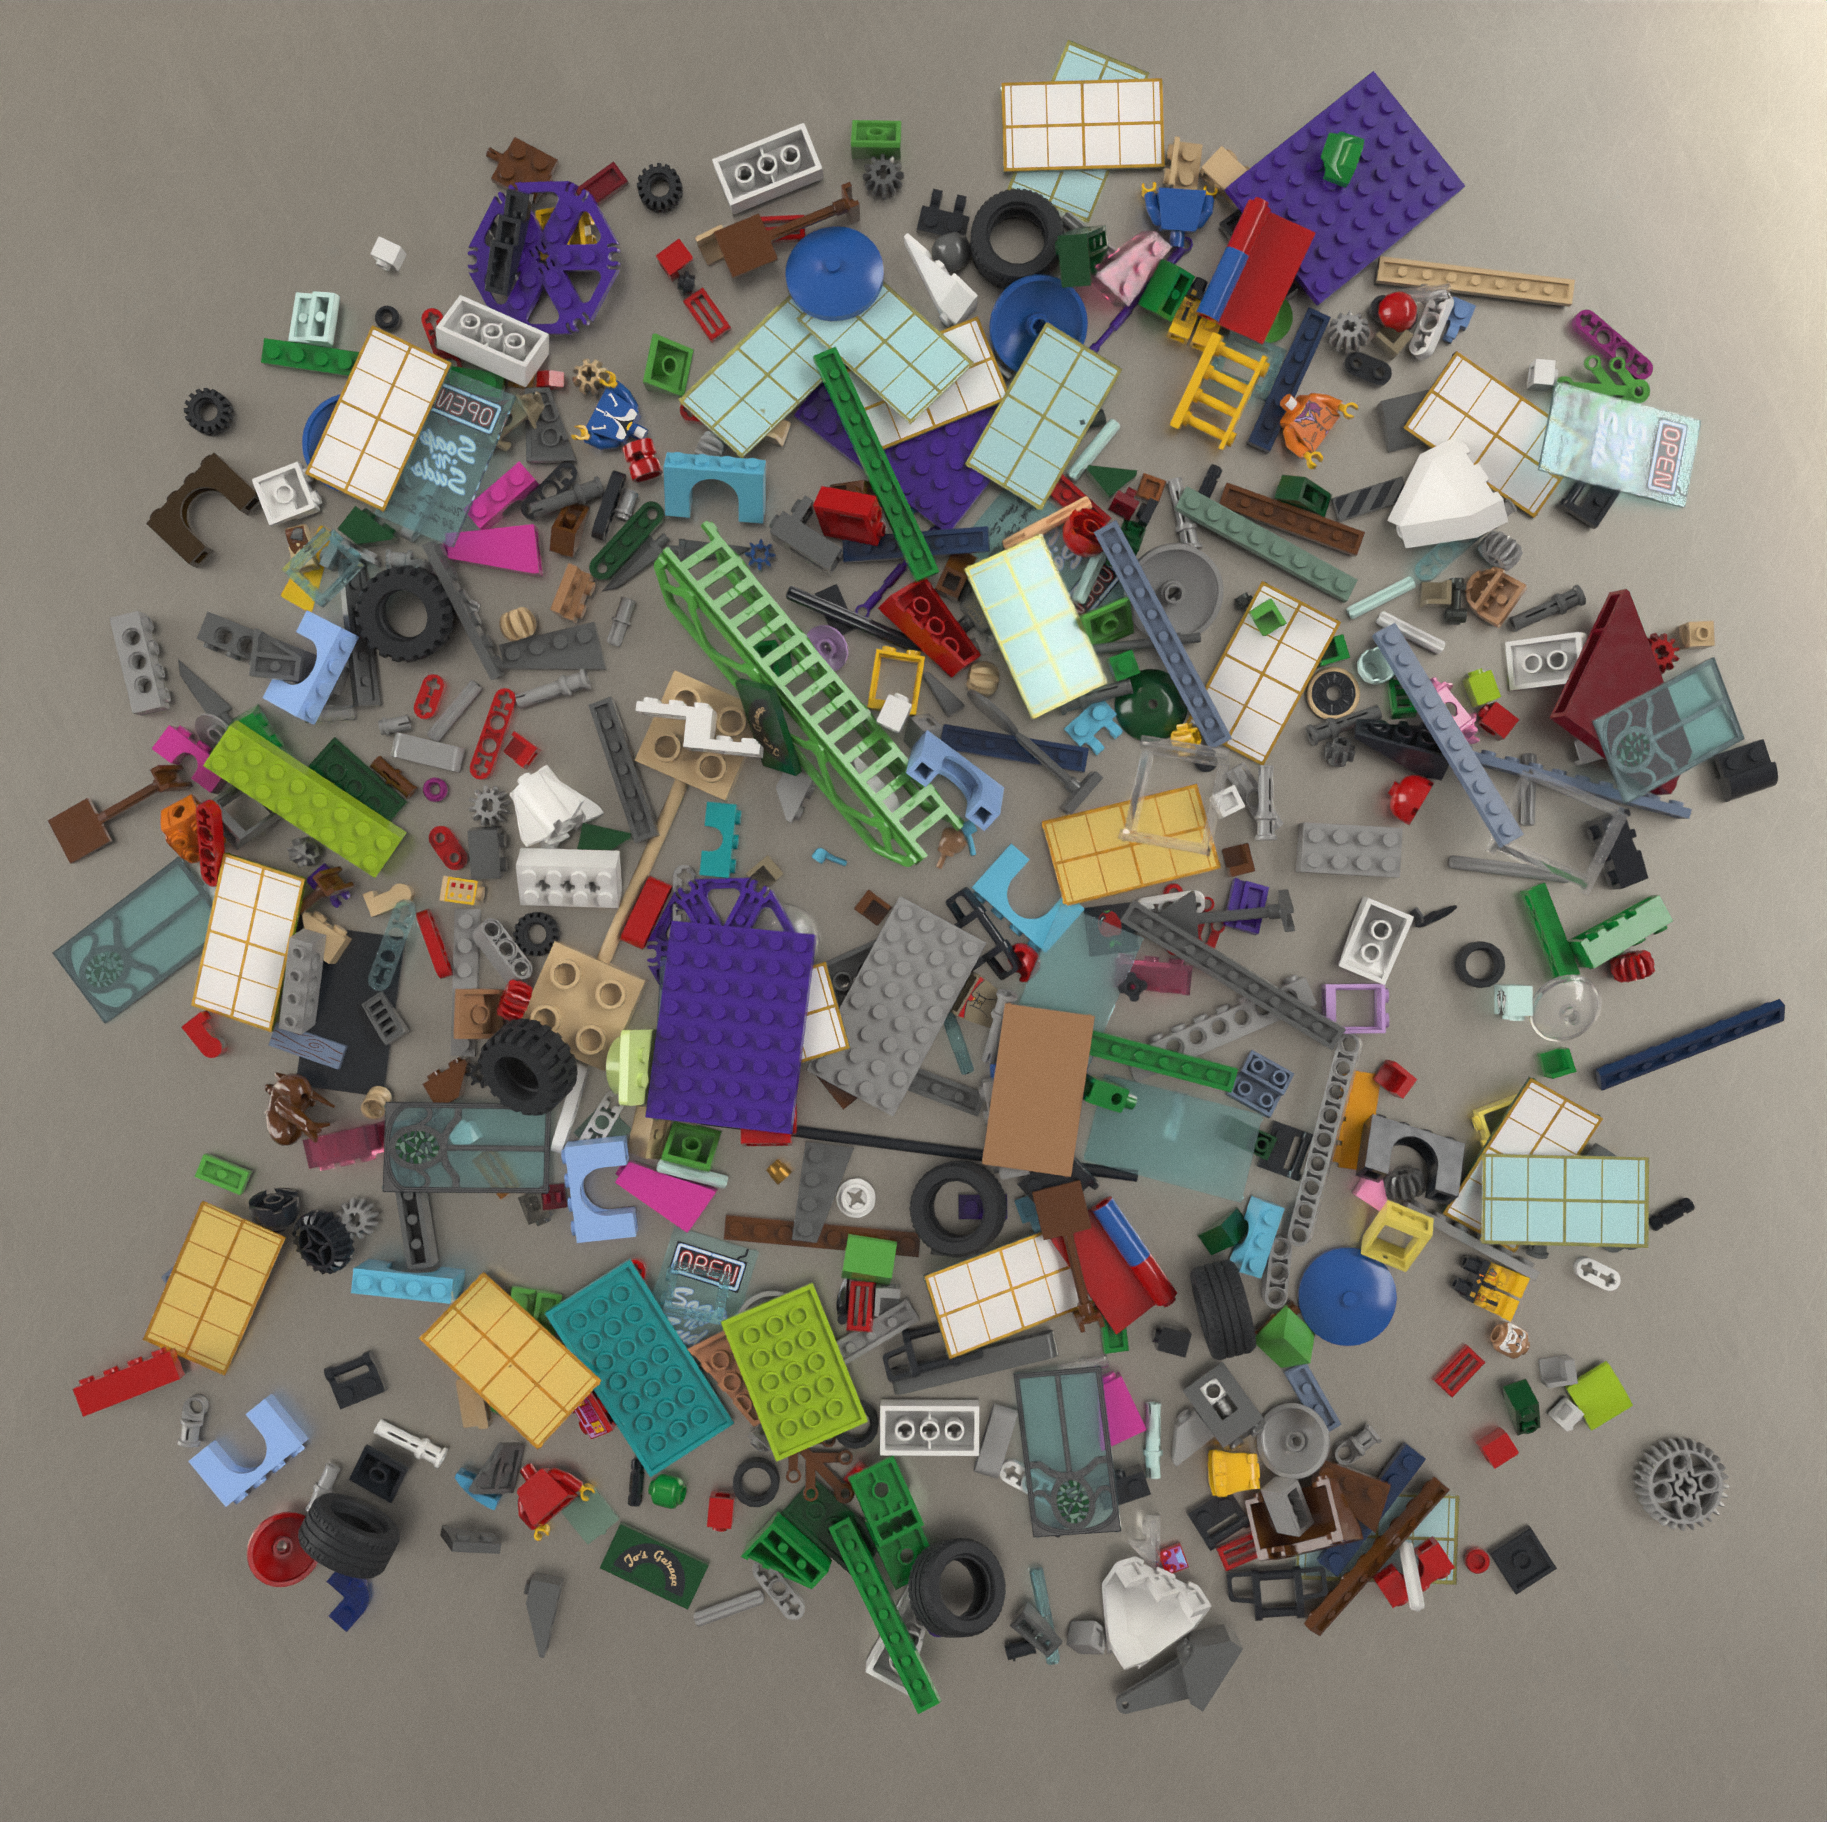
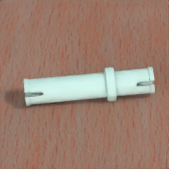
M1146 1402V1449H1143V1455L1146 1456L1145 1478L1159 1479L1161 1478L1160 1456H1163L1160 1444L1161 1403Z

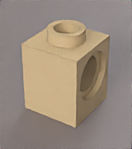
M1714 621L1687 622L1679 625L1680 650L1706 649L1715 646Z

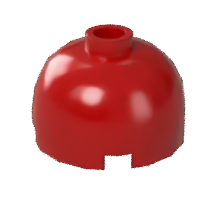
M1082 508L1081 511L1073 510L1063 526L1065 545L1072 553L1083 558H1092L1101 554L1104 550L1094 531L1105 526L1107 520L1096 511L1088 508Z
M1419 775L1404 777L1400 783L1395 781L1388 792L1392 796L1389 806L1393 815L1410 826L1434 782Z

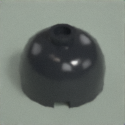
M274 1188L276 1193L267 1194L266 1190L253 1195L249 1199V1212L254 1223L262 1228L280 1233L297 1220L300 1213V1199L296 1190Z

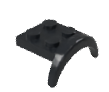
M1075 1156L1071 1177L1030 1171L1029 1175H1025L1017 1183L1033 1202V1191L1076 1180L1081 1181L1083 1191L1088 1186L1095 1191L1100 1187L1097 1179Z

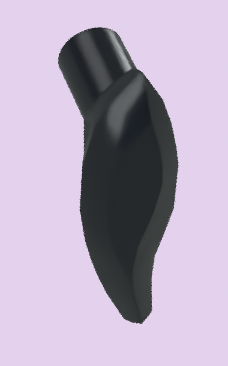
M1457 905L1432 911L1426 916L1416 907L1410 914L1417 922L1415 927L1421 928L1448 916L1457 909Z
M844 1279L837 1296V1321L841 1325L847 1322L850 1279Z

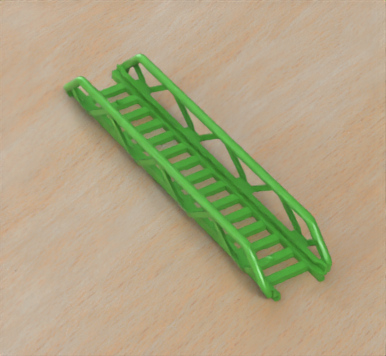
M705 521L701 525V528L709 536L711 542L682 562L669 547L665 548L654 562V570L668 609L736 690L735 682L740 678L732 668L746 673L754 682L776 688L782 707L809 737L808 741H804L790 733L800 766L873 852L902 866L911 867L914 864L917 865L928 856L916 842V839L940 819L945 820L956 831L964 826L965 821L960 815H956L951 811L931 783L924 787L906 773L909 762L908 758L882 727L876 724L877 720L870 710L855 697L828 665L807 635L791 621L754 577L743 559L722 539L718 528L712 521L710 523ZM715 553L719 567L697 581L689 570ZM665 569L680 584L679 587L676 588L669 584ZM726 576L734 587L713 601L705 589ZM673 594L683 597L687 602L693 622L676 603ZM742 595L750 606L729 620L721 609ZM700 608L745 663L741 665L716 651L707 640L696 609ZM758 614L766 625L745 639L737 628ZM774 633L782 642V645L764 658H761L753 647ZM790 652L798 661V664L778 678L770 666ZM806 671L814 680V683L794 697L786 685ZM820 691H823L831 702L810 716L802 705ZM836 710H839L847 721L829 735H826L818 724ZM855 729L863 740L843 755L835 743ZM796 744L811 750L816 755L822 775ZM871 748L879 760L859 774L851 762ZM828 761L872 812L874 817L869 818L849 807L838 796L825 765ZM887 767L895 779L875 793L867 781ZM903 786L911 798L892 813L883 801ZM919 805L930 815L908 832L899 820ZM860 820L879 830L882 834L884 846L875 840ZM894 838L907 855L904 856L893 851L890 840Z

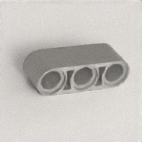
M396 732L390 756L460 773L465 749Z
M489 918L474 929V941L507 984L512 979L523 982L531 976L533 971L531 963L498 920ZM485 929L491 933V936L486 934ZM499 948L505 951L506 956L501 954ZM514 968L520 971L521 976L516 974Z
M1280 1234L1275 1236L1263 1272L1261 1288L1263 1301L1274 1309L1283 1307L1287 1301L1292 1256L1291 1243ZM1278 1241H1283L1285 1244L1283 1251L1274 1252V1244ZM1281 1266L1282 1273L1277 1277L1271 1276L1272 1268ZM1273 1290H1278L1279 1298L1275 1301H1269V1293Z
M993 1404L979 1448V1456L976 1458L974 1472L998 1479L1016 1422L1017 1410Z

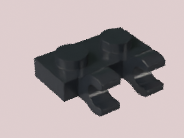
M933 188L930 206L922 205L916 229L917 232L935 237L958 232L966 237L970 220L969 216L963 215L967 196L957 194L952 213L940 210L943 191Z

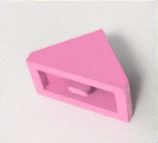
M1360 1178L1351 1192L1378 1211L1387 1202L1383 1179L1377 1183Z

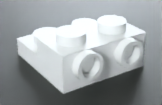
M299 462L252 479L267 521L271 527L294 518L299 520L321 511L319 508V504H322L321 497L317 490H312L310 484L313 481V477L305 474L307 467L304 468Z

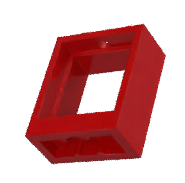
M821 486L813 508L823 535L878 546L881 537L885 536L887 524L884 522L882 508L879 506L877 497Z

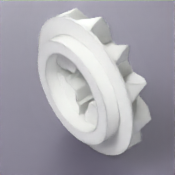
M855 1178L847 1180L840 1186L836 1199L839 1209L845 1215L860 1218L867 1215L873 1209L876 1196L874 1189L867 1181ZM862 1189L860 1198L865 1204L857 1201L852 1206H849L852 1197L848 1191L856 1194Z

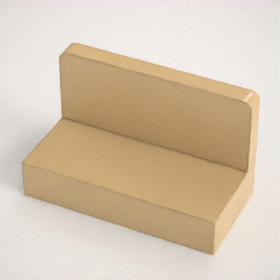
M636 1105L628 1143V1152L645 1159L660 1160L669 1136L672 1121L646 1118L647 1107Z
M461 1378L457 1379L456 1388L463 1427L478 1426L479 1429L489 1428L493 1423L490 1405Z

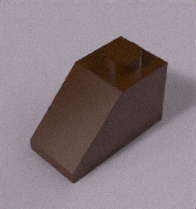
M575 503L561 509L551 528L549 551L563 556L574 557L581 544L590 512L589 506Z

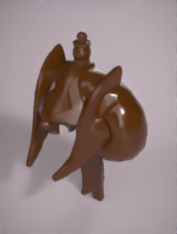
M275 1072L277 1081L274 1086L273 1084L265 1085V1091L271 1095L268 1108L264 1112L267 1130L271 1139L281 1146L293 1145L300 1139L303 1132L313 1142L317 1143L319 1138L317 1134L322 1132L320 1128L330 1126V1122H313L304 1113L309 1106L314 1107L316 1105L314 1100L332 1108H335V1105L315 1092L304 1076Z

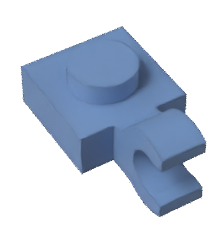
M1454 296V305L1446 322L1448 327L1442 338L1443 341L1450 344L1456 338L1459 329L1466 330L1476 308L1475 305Z

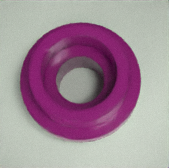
M434 777L424 783L423 794L429 801L439 802L447 796L448 787L444 780ZM435 785L440 788L439 793L436 795L432 792V788Z

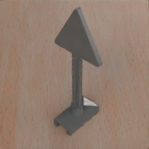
M1288 889L1278 890V904H1271L1268 907L1197 913L1195 892L1191 891L1157 913L1198 939L1199 924L1260 918L1281 919L1285 932L1295 931L1291 913H1294V908Z

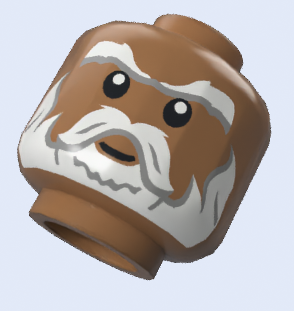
M1510 1322L1499 1324L1493 1329L1491 1342L1494 1350L1515 1359L1526 1354L1529 1350L1530 1342L1528 1341L1529 1338L1526 1330Z

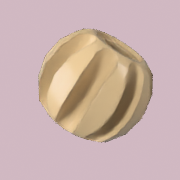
M588 358L582 360L584 364L580 367L576 365L573 370L577 374L572 378L574 386H580L579 392L585 395L589 391H591L592 396L600 394L598 392L599 388L606 389L607 387L599 382V378L604 380L609 377V374L605 372L607 368H602L603 363L596 359L593 363H590Z
M520 607L504 613L500 617L499 626L503 636L509 641L515 642L533 635L536 631L537 623L535 616L529 609Z
M988 661L973 663L967 675L968 691L970 689L975 690L984 697L993 695L999 684L1000 673L998 667Z

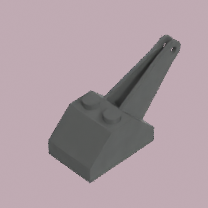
M1224 1624L1189 1632L1186 1638L1183 1637L1178 1643V1657L1117 1695L1116 1706L1118 1711L1122 1714H1129L1189 1699L1191 1705L1203 1712L1243 1650L1236 1632Z

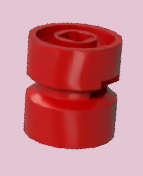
M651 438L639 439L623 446L622 450L626 462L631 463L628 469L633 482H644L662 475L663 471L659 459L654 458L657 452Z

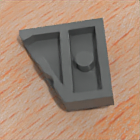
M442 1526L440 1536L451 1552L500 1554L502 1544L492 1533H479L448 1526Z

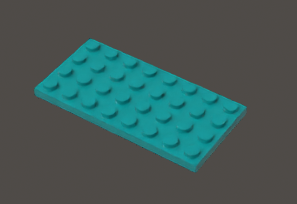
M630 1258L545 1312L546 1317L566 1348L601 1380L594 1391L650 1478L734 1424V1420L692 1354L687 1350L688 1348Z

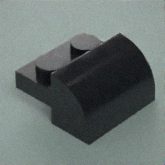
M1764 739L1713 755L1721 777L1718 779L1725 802L1773 787L1778 782L1776 762H1771Z

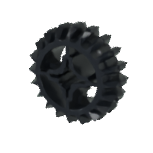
M325 1209L311 1210L301 1216L294 1225V1231L292 1232L295 1238L292 1242L297 1245L295 1251L301 1254V1259L306 1261L307 1267L312 1266L314 1272L320 1271L322 1275L325 1273H336L338 1270L346 1267L353 1258L352 1253L355 1249L352 1244L355 1241L350 1238L352 1232L347 1231L346 1224L341 1223L340 1217L335 1218L332 1211L327 1213Z

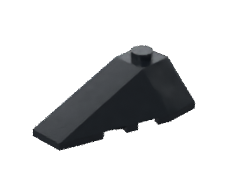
M1356 719L1355 739L1417 775L1442 781L1449 763L1424 722H1421L1420 725H1409L1407 721H1399L1398 724H1388L1385 720Z

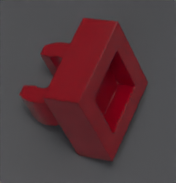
M1128 487L1125 493L1118 490L1108 510L1130 521L1140 503L1134 499L1137 491L1131 487Z
M565 1182L549 1184V1194L541 1193L543 1211L568 1207Z

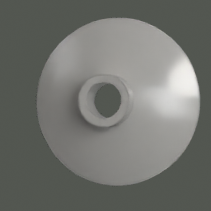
M201 714L195 721V729L200 740L208 744L212 748L211 751H213L226 732L228 725L215 715Z

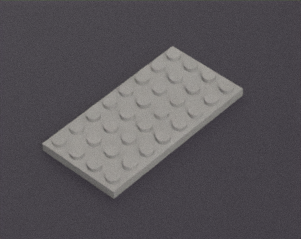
M899 896L839 1008L850 1048L813 1059L806 1070L894 1116L981 955L986 942Z

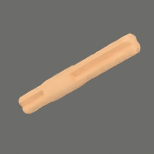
M1085 496L1002 540V545L1007 550L1039 534L1042 536L1064 524L1073 510L1091 509L1092 504L1089 498Z

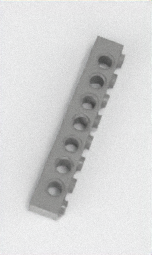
M1297 974L1285 978L1283 980L1285 984L1278 986L1310 1007L1317 1005L1306 977L1301 976L1298 978ZM1243 996L1238 999L1239 1003L1234 1006H1230L1228 1003L1216 1008L1217 1013L1208 1016L1207 1013L1193 1018L1194 1023L1185 1026L1184 1023L1172 1027V1032L1163 1036L1161 1032L1149 1037V1042L1146 1044L1167 1049L1169 1041L1177 1040L1179 1043L1177 1052L1196 1057L1282 1019L1268 1011L1265 1014H1260L1257 1010L1258 1005ZM1243 1010L1246 1013V1020L1242 1024H1237L1235 1014ZM1221 1020L1224 1024V1029L1221 1033L1215 1034L1212 1030V1025L1215 1021ZM1194 1030L1201 1032L1202 1037L1198 1043H1192L1189 1039L1190 1033ZM1127 1065L1135 1082L1157 1074Z

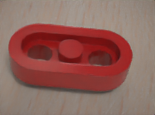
M437 826L430 831L429 843L445 866L451 870L464 869L468 865L469 854L454 832L446 826ZM442 833L445 839L440 843L437 840V836ZM454 853L459 856V860L455 863L451 860V856Z

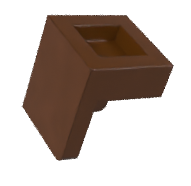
M1249 843L1222 849L1228 878L1255 871Z
M868 889L854 910L878 926L892 907Z

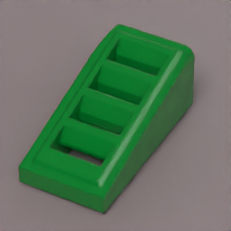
M1392 677L1387 681L1391 719L1414 718L1417 710L1409 697L1408 699H1396V696L1408 695L1404 689L1395 690V686H1401V684ZM1398 706H1409L1404 708H1398Z

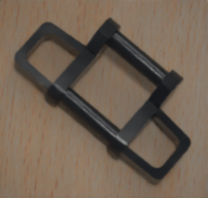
M964 887L946 900L947 907L957 920L954 924L956 927L961 929L977 918L996 944L995 947L978 958L972 971L987 962L1000 980H1004L1022 968L1023 964L1016 952H1014L1010 942L1007 939L1004 940L985 913L987 911L968 887ZM963 896L974 911L965 916L956 903V898ZM1002 951H1004L1013 966L1009 971H1005L995 958Z
M935 1323L910 1331L909 1328L903 1330L904 1346L883 1355V1362L889 1382L894 1383L911 1377H920V1374L951 1365L957 1367L962 1363L982 1359L984 1357L982 1347L978 1348L976 1354L960 1358L957 1356L952 1359L946 1356L917 1364L912 1340L940 1333L939 1323ZM906 1352L911 1371L893 1376L889 1366V1359Z
M1292 1566V1569L1263 1571L1255 1568L1251 1569V1571L1228 1572L1226 1574L1229 1600L1231 1602L1253 1604L1255 1621H1263V1618L1297 1616V1619L1305 1618L1304 1601L1324 1597L1328 1594L1326 1570L1322 1566L1302 1568L1300 1566ZM1320 1572L1321 1591L1303 1595L1301 1573ZM1251 1576L1253 1598L1235 1597L1232 1590V1578ZM1293 1579L1295 1606L1262 1608L1260 1581Z

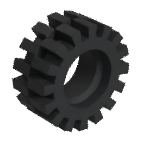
M657 163L656 167L650 164V169L646 170L644 168L642 170L643 175L639 174L638 176L639 183H637V189L640 199L650 211L654 209L655 213H659V210L667 213L666 209L668 208L672 211L675 209V204L679 205V198L683 196L680 177L677 175L674 168L670 169V166L667 164L662 166L661 163ZM665 180L669 184L668 193L661 197L653 195L651 193L653 182Z
M203 388L204 391L200 389L195 390L197 394L191 393L189 397L192 399L190 401L186 400L184 403L188 406L184 408V413L187 414L185 416L186 421L189 422L192 428L207 436H210V434L217 436L218 432L222 434L226 432L224 427L227 426L229 428L231 426L229 419L233 420L234 418L231 415V412L234 411L233 407L230 406V401L214 389ZM207 403H213L217 407V415L211 421H204L200 415L201 408Z
M542 912L525 914L514 927L513 937L516 939L514 942L526 955L543 956L550 953L554 942L560 940V927H557L558 923L552 919V916ZM536 924L541 925L546 931L545 940L539 944L532 943L528 938V930Z

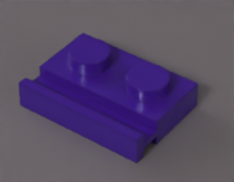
M1239 878L1233 879L1226 910L1265 907L1269 887L1249 881H1242ZM1262 918L1223 922L1222 926L1258 935Z

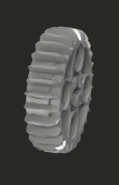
M1679 1437L1678 1442L1673 1438H1669V1445L1660 1441V1449L1651 1446L1654 1453L1650 1455L1645 1452L1644 1455L1648 1460L1646 1462L1639 1461L1643 1466V1470H1635L1641 1476V1479H1635L1634 1482L1641 1486L1635 1489V1491L1641 1496L1638 1500L1644 1505L1643 1509L1654 1520H1658L1663 1526L1668 1525L1671 1529H1675L1677 1526L1680 1530L1684 1531L1687 1525L1691 1530H1694L1695 1523L1704 1527V1519L1712 1522L1710 1515L1712 1513L1719 1515V1512L1716 1510L1717 1506L1725 1507L1720 1501L1721 1498H1728L1723 1489L1730 1488L1728 1484L1723 1482L1729 1477L1722 1472L1726 1467L1719 1463L1721 1459L1714 1455L1713 1450L1707 1448L1701 1442L1696 1443V1441L1690 1438L1686 1441L1684 1438ZM1690 1454L1700 1458L1705 1465L1693 1467ZM1680 1455V1461L1677 1464H1673L1674 1458ZM1663 1463L1665 1472L1655 1474L1658 1467ZM1709 1474V1480L1702 1484L1703 1477ZM1661 1484V1490L1658 1493H1654V1488ZM1708 1494L1704 1502L1700 1504L1699 1495ZM1671 1501L1673 1513L1664 1510L1658 1503ZM1690 1503L1689 1510L1683 1512V1507Z

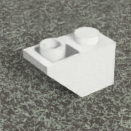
M895 693L894 696L889 694L876 724L899 734L912 710L909 698L899 693Z

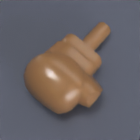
M947 827L943 830L937 849L942 853L936 865L937 868L942 869L947 856L953 857L955 853H960L965 848L966 841L964 840L963 832L960 830L956 831L953 827Z

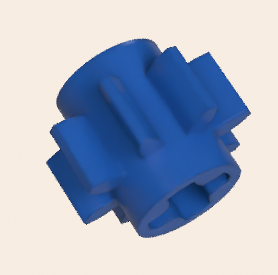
M760 539L757 545L749 543L752 548L751 552H745L746 557H752V560L748 563L749 566L752 567L756 564L759 571H762V566L765 565L771 568L770 559L776 558V554L769 553L773 548L772 544L765 546L762 539ZM760 551L763 553L765 551L766 558L763 560L761 558L756 559V552Z

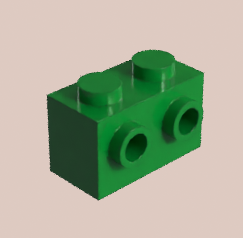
M1161 259L1138 305L1172 322L1195 276L1183 268Z

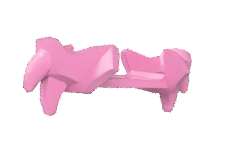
M1432 677L1430 680L1444 704L1451 703L1456 708L1455 714L1457 716L1454 717L1452 715L1468 743H1478L1480 741L1479 738L1474 736L1478 731V728L1474 725L1477 713L1468 714L1450 692L1453 687L1452 683H1440L1436 677Z

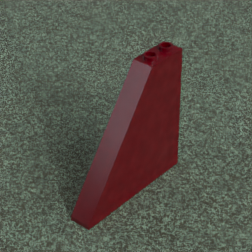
M1627 589L1609 592L1550 716L1551 720L1604 759H1606L1592 721L1664 683L1630 591ZM1667 688L1650 696L1653 705L1650 727L1651 733L1654 735L1678 722L1679 719ZM1642 700L1627 708L1631 713L1629 727L1638 726L1644 728L1647 706L1645 701ZM1624 712L1610 717L1607 722L1606 741L1609 754L1614 737L1623 729L1626 723L1627 714ZM1682 727L1655 740L1657 747L1674 760L1677 769L1687 764L1691 751ZM1641 739L1639 740V750L1635 743L1634 749L1636 752L1643 750ZM1615 750V756H1616V755L1619 754V752H1618L1617 750ZM1628 752L1625 760H1628L1631 752ZM1654 753L1650 762L1645 767L1653 772L1655 781L1671 772L1669 764L1658 758ZM1625 773L1642 787L1649 785L1651 781L1650 775L1646 773ZM1681 773L1652 788L1649 792L1654 795L1672 794Z

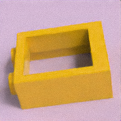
M882 646V650L876 649L867 708L881 712L886 701L876 699L882 659L918 664L912 697V710L909 716H916L925 656H920L921 652L915 650H906V653L896 652L897 648Z

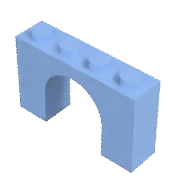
M307 610L296 632L314 642L317 649L315 666L310 675L303 682L296 685L283 680L272 679L263 698L290 714L315 725L359 636Z
M926 730L912 746L906 773L924 787H927L937 774H941L951 780L962 791L967 800L965 817L985 831L1000 815L1004 787Z
M626 1135L568 1141L564 1149L561 1150L562 1163L567 1165L568 1173H565L564 1180L566 1188H570L571 1197H568L569 1212H573L574 1221H571V1232L573 1236L576 1235L577 1243L636 1237L639 1230L636 1206L614 1209L600 1208L587 1198L584 1191V1178L591 1171L598 1168L627 1165L629 1152Z
M270 1394L246 1414L263 1435L266 1442V1457L261 1465L243 1467L236 1464L216 1440L188 1461L225 1507L231 1502L237 1505L248 1496L247 1489L251 1486L256 1489L267 1480L264 1475L270 1470L276 1473L286 1464L284 1461L286 1457L291 1455L294 1458L305 1449L302 1444L309 1438L273 1394Z

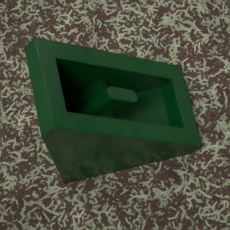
M1088 465L1086 469V476L1107 502L1116 495L1118 490L1121 491L1134 481L1137 475V470L1093 465Z
M1236 1207L1201 1231L1197 1236L1208 1252L1214 1255L1236 1245L1248 1232L1249 1224Z

